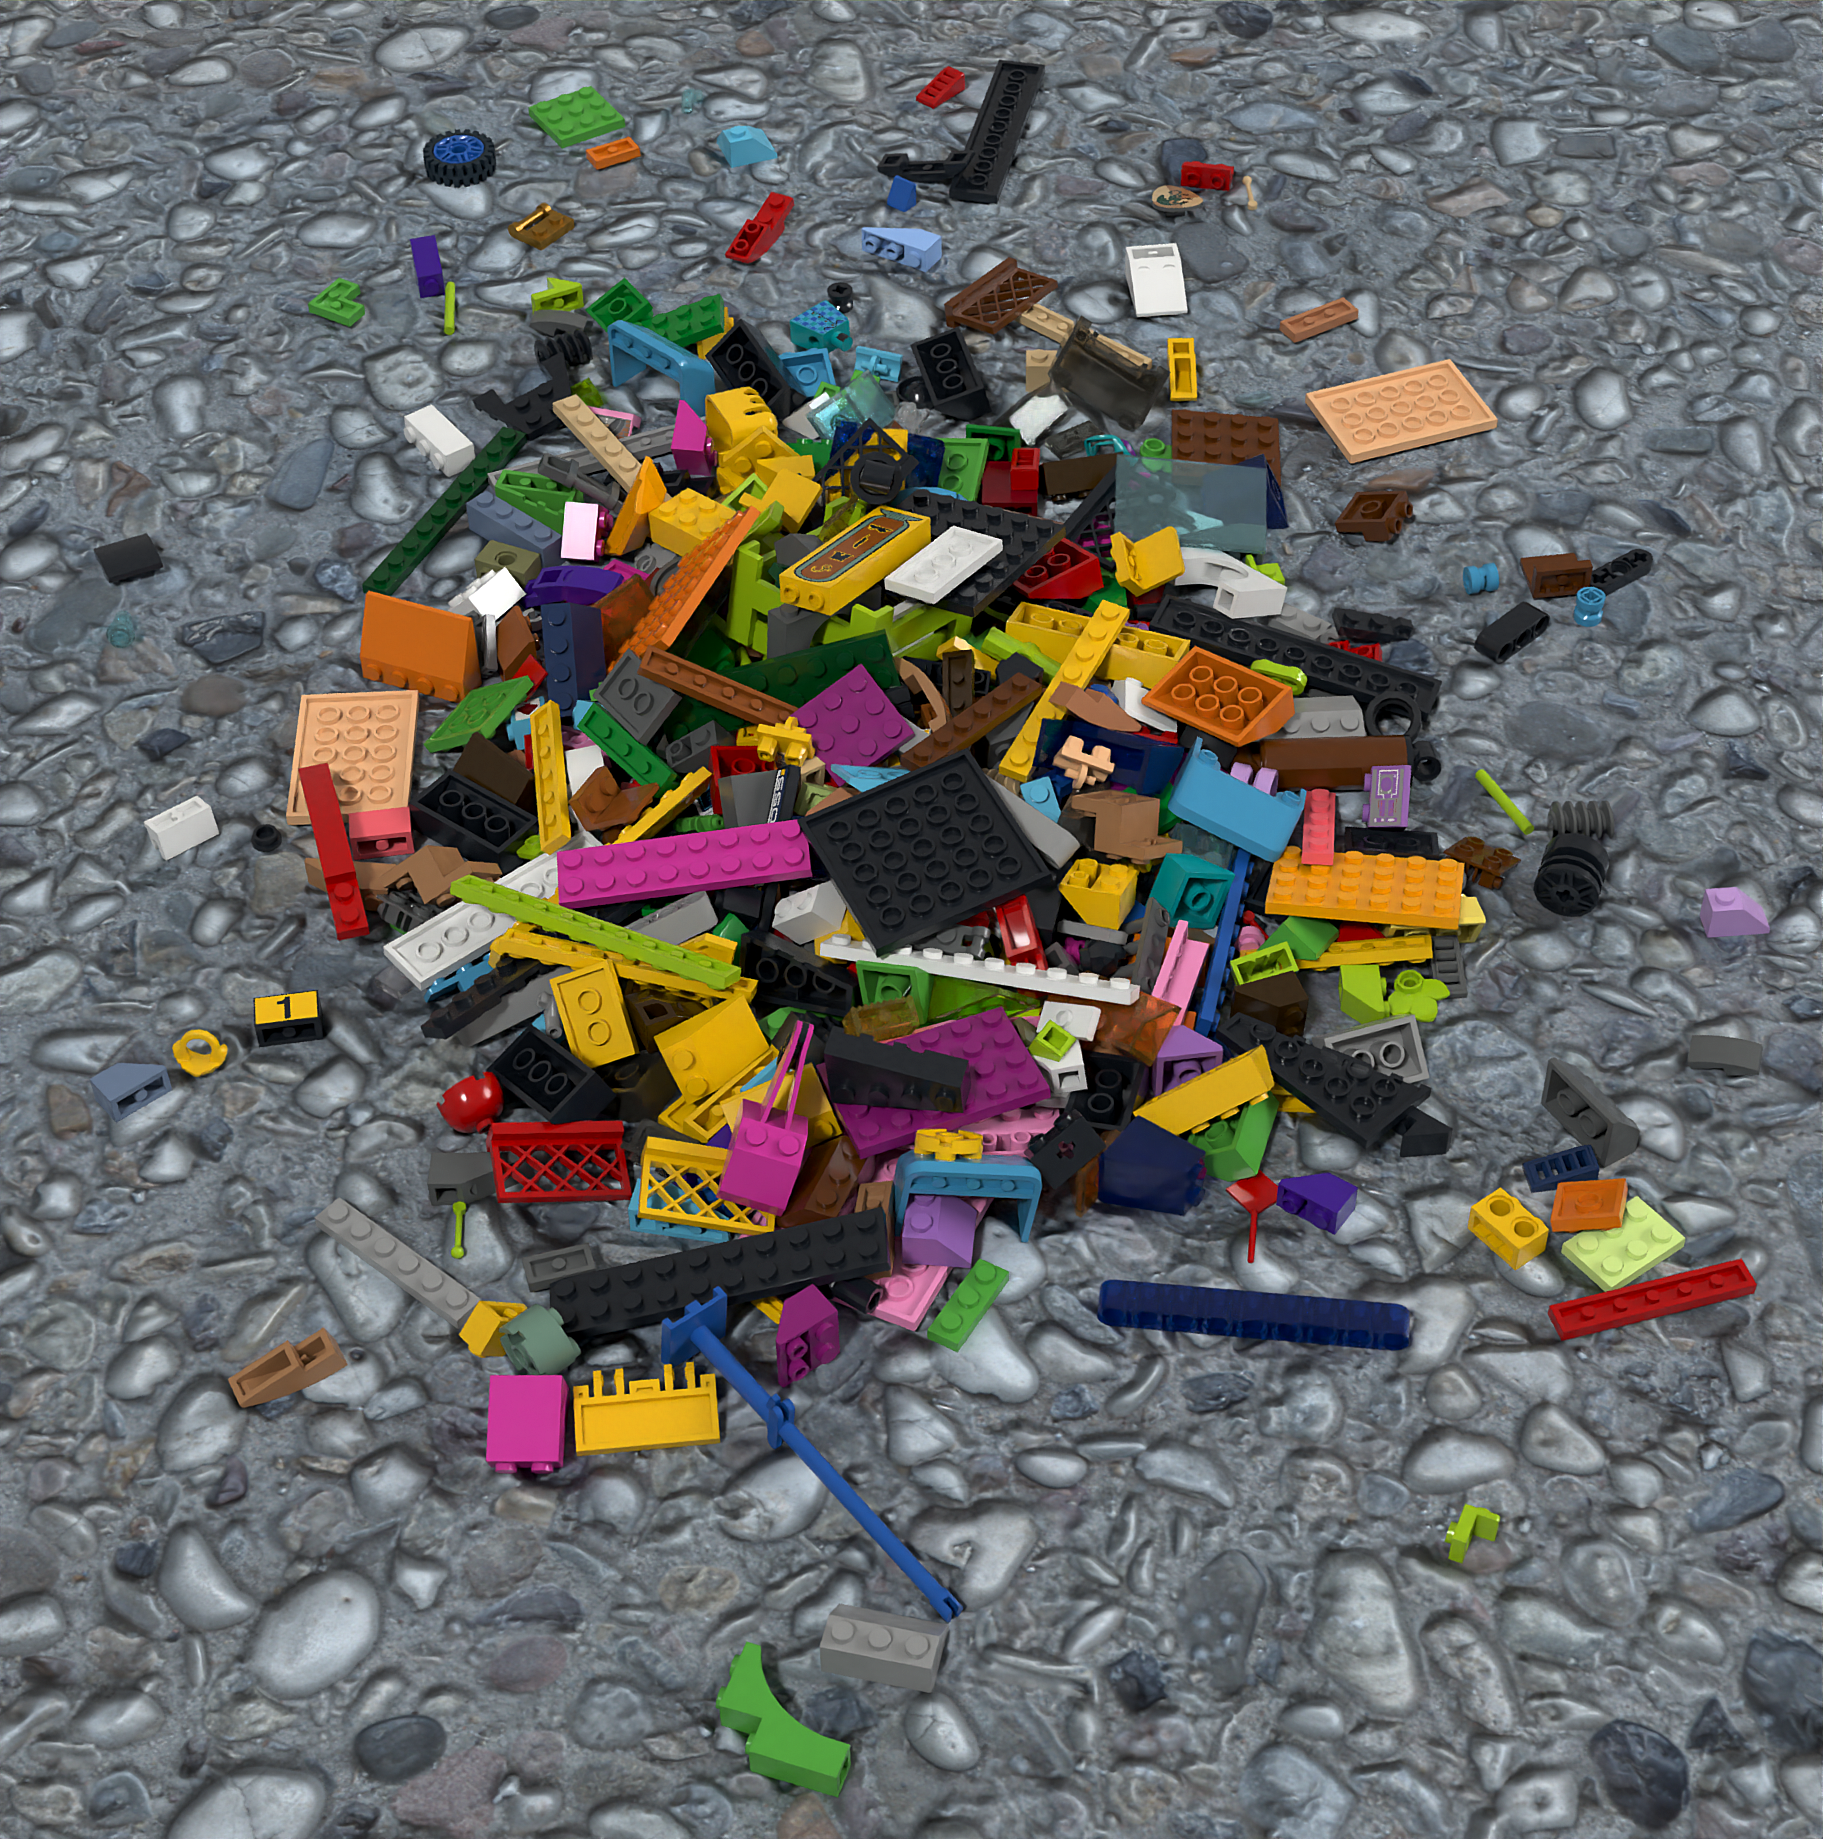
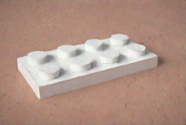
M952 526L884 578L885 589L902 596L922 600L925 603L935 604L1003 550L1002 540Z

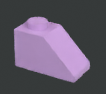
M1737 887L1705 889L1699 916L1707 938L1767 934L1770 932L1762 906Z

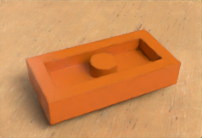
M630 136L586 150V158L596 170L605 169L611 165L628 162L631 159L640 157V148Z

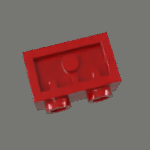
M1186 161L1181 167V186L1229 191L1234 175V167L1224 164L1214 165L1199 161Z

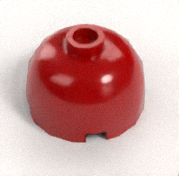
M482 1072L485 1078L476 1080L474 1075L469 1076L453 1085L442 1095L445 1101L442 1104L437 1102L436 1106L443 1119L451 1128L463 1133L478 1131L479 1134H484L489 1131L491 1123H496L495 1121L503 1111L505 1101L501 1086L492 1072Z

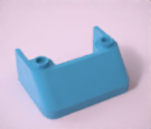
M617 320L608 326L613 386L618 387L645 370L646 364L679 382L681 400H685L699 418L705 416L706 395L715 394L714 369L709 362L646 327L623 320Z
M1197 736L1175 777L1168 802L1169 810L1176 816L1270 862L1278 861L1304 809L1307 791L1301 788L1298 795L1291 791L1278 792L1273 797L1221 771V765L1217 761L1218 757L1209 750H1200L1203 739Z
M914 1150L908 1151L898 1158L893 1179L895 1236L900 1237L909 1193L1017 1198L1021 1242H1028L1042 1190L1041 1173L1027 1158L1018 1155L982 1154L981 1159H970L962 1157V1154H956V1160L948 1161L935 1159V1152L934 1154H918Z

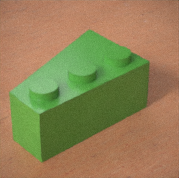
M503 469L495 484L496 497L562 536L565 502L584 503L583 492L573 487L569 489L562 485V483L540 474Z

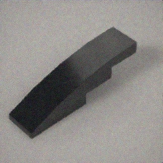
M660 462L654 463L667 489V493L672 498L681 491L690 488L711 499L719 486L715 476L691 478L688 469L663 471ZM609 473L603 483L607 486L612 481L618 482Z

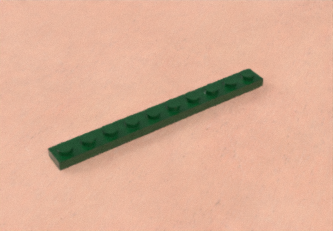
M502 427L363 582V593L366 594L368 591L392 596L467 511L466 503L481 494L490 485L487 473L504 469L527 443L526 433Z

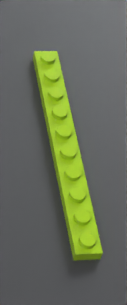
M468 874L451 882L450 894L462 898V901L465 903L479 904L488 907V910L493 913H505L514 916L519 922H531L540 925L543 930L548 932H560L569 935L571 940L592 943L603 951H615L623 954L628 960H640L651 964L654 969L678 973L681 978L686 980H698L707 983V986L712 989L723 990L740 980V967Z

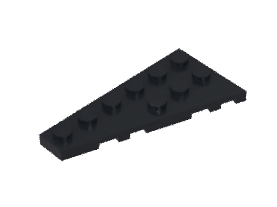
M1240 1012L1216 1029L1215 1038L1238 1055L1263 1045L1273 1081L1364 1149L1370 1147L1428 1099L1431 1094V1087L1423 1084L1416 1087L1404 1082L1403 1076L1393 1072L1388 1076L1373 1070L1372 1065L1324 1045L1322 1049L1306 1043V1038L1296 1034L1293 1038L1276 1032L1275 1026Z

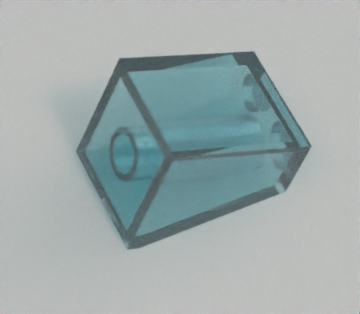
M868 369L848 382L805 416L821 439L837 440L838 443H846L869 417L880 428H883L898 415V412ZM869 426L862 433V443L874 433ZM858 438L851 446H858Z

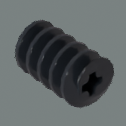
M576 329L574 334L566 332L564 338L558 334L554 337V340L551 337H547L544 343L542 340H536L534 344L536 360L542 372L544 369L541 362L560 352L564 354L570 366L573 365V357H576L579 363L583 362V354H586L589 360L593 359L590 340L587 334L583 333L580 329Z

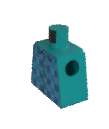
M827 300L820 302L790 320L791 342L805 349L827 348L828 353L839 348L845 352L853 344V339L850 337L848 318Z

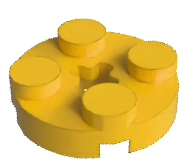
M919 1129L915 1135L914 1152L918 1154H934L935 1152V1159L948 1161L956 1160V1154H962L964 1158L981 1159L983 1136L964 1130H958V1133L947 1132V1129Z

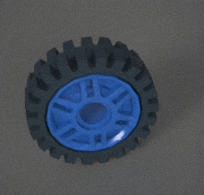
M457 129L455 133L446 131L445 135L440 133L436 135L437 138L432 137L430 142H427L425 148H423L426 175L430 177L431 181H436V184L442 185L444 183L445 187H450L452 184H454V188H460V184H464V187H469L470 183L476 185L479 184V180L483 182L487 180V176L491 177L496 170L494 143L486 134H479V131L474 130L472 133L468 129H465L464 132Z

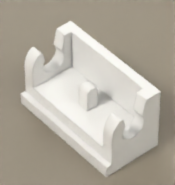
M198 796L144 822L155 850L159 848L162 857L166 861L219 834L211 807Z

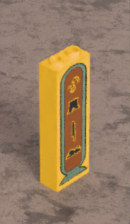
M880 505L779 574L781 602L829 616L833 615L931 543L930 517Z

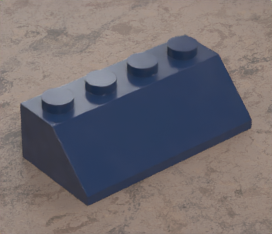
M570 602L541 605L545 666L548 672L546 676L548 701L552 700L559 704L561 725L571 726L574 725L572 712L577 704V700L591 701L589 690L597 689L599 687L598 683L603 682L606 678L601 609Z

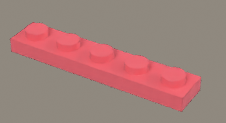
M1314 789L1306 793L1301 864L1333 866L1336 793H1330L1325 789Z

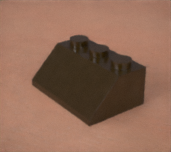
M1123 451L1042 463L1039 468L1038 486L1043 499L1051 498L1052 502L1068 500L1067 495L1078 494V498H1086L1119 459L1125 461Z
M479 732L473 733L453 771L538 817L535 775Z

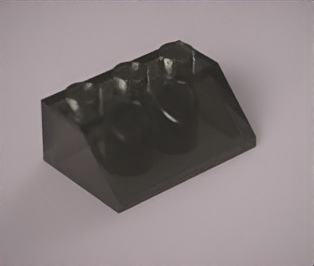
M1053 379L1021 397L990 426L1021 429V448H1032L1037 443L1035 438L1037 436L1041 438L1052 430L1050 425L1052 423L1055 425L1067 416L1065 411L1073 404L1057 381Z

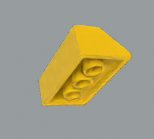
M1263 1045L1257 1046L1146 1101L1133 1113L1151 1148L1160 1143L1163 1148H1166L1180 1141L1181 1137L1179 1134L1189 1129L1192 1134H1195L1209 1127L1210 1123L1208 1120L1218 1115L1223 1120L1239 1112L1237 1106L1249 1101L1252 1106L1268 1098L1267 1091L1275 1084L1266 1051Z

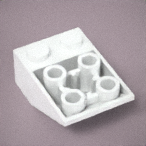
M1177 244L1126 247L1125 275L1136 317L1188 313L1181 258Z
M593 745L564 751L566 782L570 781V784L566 785L568 801L596 768L605 766L599 746ZM569 805L572 824L578 823L577 827H573L574 834L576 835L585 829ZM596 829L588 832L598 840L602 831Z

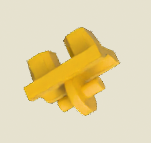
M789 716L785 724L776 723L775 727L763 724L758 725L756 730L759 740L757 753L760 760L772 762L778 751L786 753L784 759L788 765L792 764L801 767L806 758L813 759L816 751L812 747V735L806 734V728L798 727V719L796 717Z

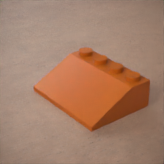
M372 591L366 593L360 648V661L364 678L407 690H418V693L455 703H460L471 690L481 686L482 680L473 619L471 617Z
M1194 646L1141 699L1143 705L1237 747L1278 732L1295 714L1292 687L1197 646Z

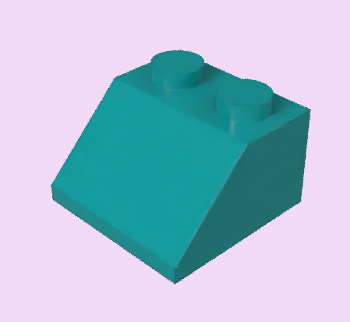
M1166 853L1149 898L1154 897L1168 911L1170 916L1169 927H1176L1179 920L1188 921V928L1213 929L1235 874L1191 854Z

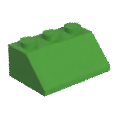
M1269 1090L1267 1091L1269 1097L1251 1106L1249 1101L1237 1106L1239 1112L1226 1119L1221 1120L1218 1115L1208 1120L1210 1123L1209 1127L1195 1134L1190 1132L1180 1163L1186 1168L1227 1182L1256 1176L1280 1102Z

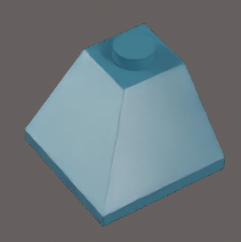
M746 125L734 126L731 129L722 130L716 139L731 168L778 158L775 149L764 131L760 128Z

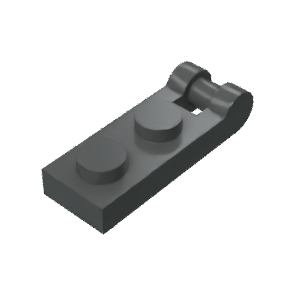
M954 924L909 945L912 946V950L923 951L926 948L940 949L943 951V955L954 956L956 953H967L973 955L974 960L983 961L986 953L983 948L985 944L989 943L992 932L983 926L969 927ZM964 941H971V946H963Z

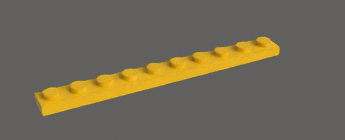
M704 766L695 773H688L681 781L680 786L674 791L672 789L668 790L654 809L652 807L647 808L633 827L631 825L626 826L613 844L651 839L708 789L712 773ZM558 887L555 890V894L549 899L545 897L542 900L559 905ZM516 921L512 926V929L538 934V930L542 928V926L531 922L523 923ZM503 935L498 936L489 947L491 951L488 964L492 968L496 967L495 965L499 960L509 957L508 953L498 951L499 941Z

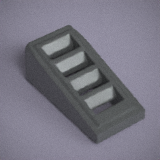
M1431 936L1433 958L1426 959L1430 979H1437L1443 983L1457 982L1455 985H1446L1450 995L1445 999L1467 998L1468 992L1458 936Z

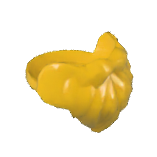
M200 1029L186 1032L181 1040L176 1041L172 1047L174 1057L181 1068L195 1077L213 1073L223 1064L228 1051L226 1044L220 1045L213 1034ZM193 1039L204 1040L211 1046L212 1052L202 1055L190 1050L187 1047V1043Z

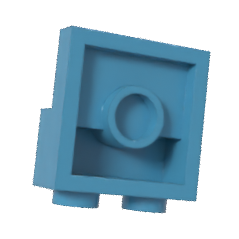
M811 348L803 352H785L778 355L807 396L802 403H808L813 400L821 381L836 386L827 348Z

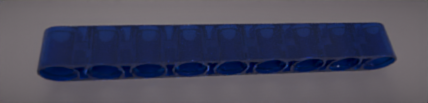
M1107 1280L1099 1288L1097 1319L1108 1326L1389 1351L1402 1350L1409 1344L1410 1312L1405 1306L1400 1304L1127 1280Z

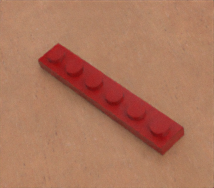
M1741 1258L1550 1305L1548 1316L1561 1341L1753 1294L1757 1284Z

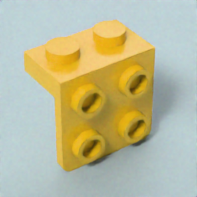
M783 468L778 472L761 500L744 492L738 502L746 509L752 505L762 513L774 501H778L785 508L781 517L783 523L777 532L783 530L787 533L797 534L822 494L823 488L820 484Z
M1168 526L1135 543L1120 531L1110 536L1112 543L1110 553L1117 567L1115 572L1116 579L1121 587L1127 588L1136 597L1183 575L1185 572L1177 531L1172 526Z

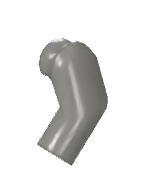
M543 992L539 995L536 1004L539 1009H544L546 1035L551 1039H557L562 1035L561 1017L554 994L550 995L547 992Z

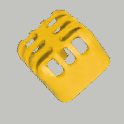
M741 387L706 395L705 421L710 437L714 438V450L718 452L717 465L719 467H724L735 473L723 463V456L762 425L778 437V423L775 415L753 388ZM748 412H755L753 415H745Z

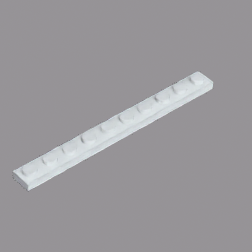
M833 934L831 938L820 944V956L856 962L862 960L913 966L931 974L1131 1005L1139 999L1140 986L1130 984V980L1125 978H1111L1110 981L1098 979V975L1093 973H1079V976L1069 975L1067 970L1062 968H1048L1047 971L1035 969L1036 966L1030 963H1017L1016 966L1004 964V960L998 958H986L985 961L974 960L973 955L967 953H956L954 956L943 955L942 950L935 948L917 951L912 950V946L909 944L877 958L866 939H863L862 942L851 940L850 935Z

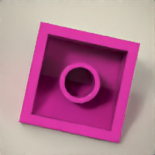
M679 400L671 445L677 470L688 469L690 475L711 476L712 466L716 467L718 452L714 450V438L710 437L707 426L686 401Z

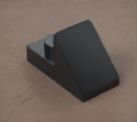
M1415 1108L1391 1128L1395 1133L1403 1135L1400 1157L1446 1154L1450 1149L1453 1128L1418 1108Z

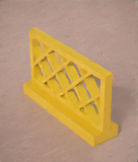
M651 1136L647 1137L641 1153L640 1165H642L638 1218L752 1236L774 1231L775 1225L774 1214L758 1210L766 1218V1226L755 1225L746 1216L756 1209L747 1207L741 1211L735 1203L720 1198L708 1206L697 1194L706 1187H709L715 1195L717 1194L718 1185L715 1181L721 1178L728 1149ZM650 1167L662 1168L670 1176L658 1183L650 1174ZM686 1173L697 1174L703 1182L692 1189L682 1176ZM674 1181L685 1192L684 1195L675 1201L664 1190L666 1186ZM657 1193L667 1206L661 1210L647 1208V1199ZM691 1199L701 1211L695 1215L686 1214L679 1205ZM724 1204L733 1213L734 1217L730 1220L719 1219L713 1210Z

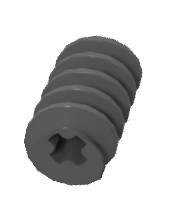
M1558 801L1552 802L1547 817V832L1550 840L1553 838L1554 831H1558L1559 835L1566 834L1567 831L1577 834L1579 831H1582L1583 835L1590 836L1591 830H1594L1597 839H1601L1603 830H1607L1609 839L1613 838L1614 815L1608 801H1601L1599 807L1596 801H1589L1587 807L1583 801H1577L1575 807L1571 801H1565L1563 807H1561Z

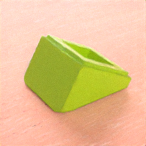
M1049 1020L1027 1050L1032 1055L1059 1062L1076 1041V1038L1055 1022Z

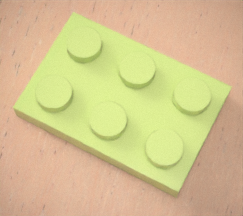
M1636 1196L1625 1204L1621 1228L1605 1231L1599 1229L1583 1230L1563 1243L1561 1253L1606 1292L1624 1287L1683 1248L1686 1238Z

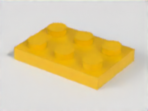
M605 960L549 979L572 1055L593 1069L640 1053L612 960Z

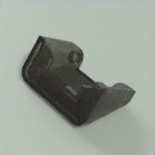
M1081 315L1068 328L1049 368L1048 376L1051 383L1057 387L1065 388L1117 421L1121 428L1125 430L1139 428L1144 423L1171 372L1160 365L1155 371L1148 370L1146 363L1140 366L1136 365L1097 340L1099 333L1096 331L1091 333L1089 330L1092 322Z

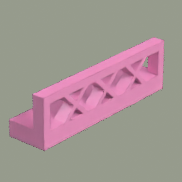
M1179 920L1146 1008L1145 1037H1150V1028L1178 1026L1184 1023L1209 950V944L1187 939L1188 921Z

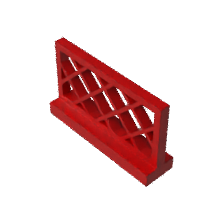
M576 1121L552 1124L550 1122L491 1123L486 1138L487 1152H490L497 1202L534 1203L630 1200L632 1193L622 1142L624 1134L623 1121ZM569 1150H577L585 1158L577 1165L564 1154ZM599 1150H615L616 1159L609 1164L598 1156L597 1153ZM535 1151H545L553 1158L544 1166L531 1155ZM500 1152H513L519 1159L513 1166H510L500 1158ZM590 1160L604 1170L597 1179L582 1169ZM557 1161L571 1170L564 1180L550 1170ZM524 1162L538 1171L531 1180L517 1171ZM609 1174L620 1182L621 1189L610 1190L601 1182ZM577 1175L590 1186L586 1190H577L568 1183ZM511 1176L523 1185L524 1188L520 1192H505L504 1182ZM545 1176L557 1187L553 1191H544L536 1183Z

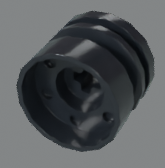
M1577 833L1561 834L1552 838L1546 845L1541 866L1538 869L1533 891L1536 899L1544 908L1558 915L1576 917L1590 913L1597 906L1609 867L1610 859L1605 848L1589 836Z

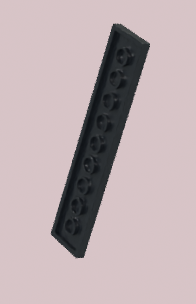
M1006 60L998 61L964 151L974 150L975 155L967 168L954 176L949 188L950 199L976 201L984 204L998 203L1042 83L1045 65Z
M1168 594L1165 595L1149 624V631L1191 640L1190 649L1197 646L1244 666L1250 667L1252 662L1256 660L1267 659L1273 663L1297 667L1306 675L1307 685L1323 689L1328 693L1353 696L1357 702L1369 704L1379 694L1387 691H1400L1409 695L1418 704L1421 711V721L1427 722L1442 684L1441 680L1248 619H1232L1216 609ZM1389 704L1381 708L1382 710L1392 711L1410 718L1408 711L1397 704Z
M878 1207L563 1278L550 1283V1308L553 1307L561 1315L564 1321V1325L561 1327L567 1337L578 1340L659 1322L667 1317L672 1319L684 1316L685 1306L695 1300L702 1306L713 1299V1289L718 1286L727 1294V1306L802 1290L812 1284L820 1286L891 1270L886 1214L883 1207Z

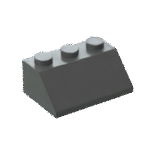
M1555 1057L1549 1059L1541 1104L1582 1146L1591 1145L1597 1161L1604 1168L1634 1153L1640 1133L1636 1123L1628 1118L1616 1106L1614 1101L1606 1097L1595 1086L1592 1079L1585 1076L1576 1066Z

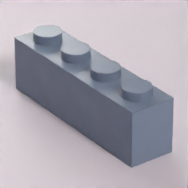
M484 491L466 503L469 529L486 540H494L540 553L542 568L560 566L566 562L565 559L561 558V534L488 491Z

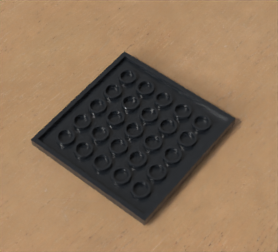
M917 489L895 508L930 517L931 542L952 526L1001 539L1003 550L935 604L925 603L922 600L886 590L884 578L877 582V584L882 586L881 593L975 618L1066 536L1065 525L1054 523L1051 520L1029 517L1023 513L1016 514L1004 511L999 507L992 508L980 505L975 501L956 499L951 495H940L926 489Z
M968 748L797 820L810 848L877 958L1052 882L1051 872Z

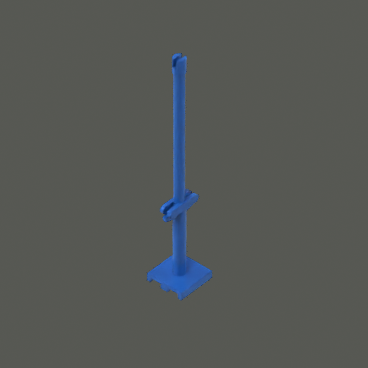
M719 1286L713 1289V1299L702 1306L697 1300L685 1306L684 1317L672 1323L668 1317L662 1320L661 1362L663 1364H672V1368H675L701 1351L766 1423L769 1445L773 1449H777L782 1445V1440L785 1441L928 1598L930 1605L946 1622H951L952 1613L956 1617L960 1615L963 1606L946 1588H943L794 1425L795 1406L789 1398L781 1402V1398L777 1393L770 1396L721 1343L719 1339L726 1334L727 1294Z

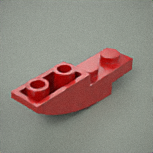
M771 192L753 220H746L726 251L725 257L748 264L763 256L785 230L784 221L795 205L793 197Z

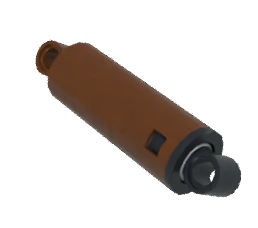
M872 451L862 455L855 461L850 472L848 489L852 499L866 506L867 510H874L880 505L888 506L891 504L902 487L903 473L900 464L893 456L885 452Z
M1410 735L1261 739L1257 745V753L1249 746L1236 747L1237 753L1229 766L1231 773L1235 762L1250 765L1253 769V784L1256 774L1262 767L1277 770V792L1300 791L1301 788L1306 791L1314 789H1325L1328 791L1363 790L1365 773L1370 774L1372 766L1411 765V788L1413 776L1419 781L1427 782L1437 778L1442 769L1435 745L1424 740L1412 744Z

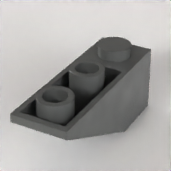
M490 1152L431 1153L427 1183L431 1206L453 1205L458 1201H462L467 1205L496 1193ZM500 1152V1158L510 1166H513L519 1159L513 1152ZM526 1162L517 1169L518 1172L528 1179L535 1176V1169ZM511 1176L504 1182L505 1189L519 1184Z

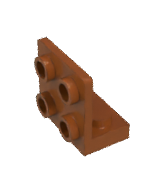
M607 766L596 768L568 802L586 832L596 829L604 831L613 825L623 824L626 826L635 822L639 818L638 814L653 801L652 797L660 787L655 782L620 790Z

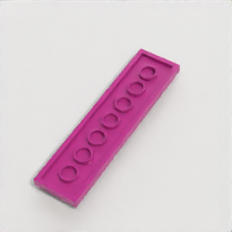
M798 819L558 851L559 905L568 909L812 877L810 846L797 822Z

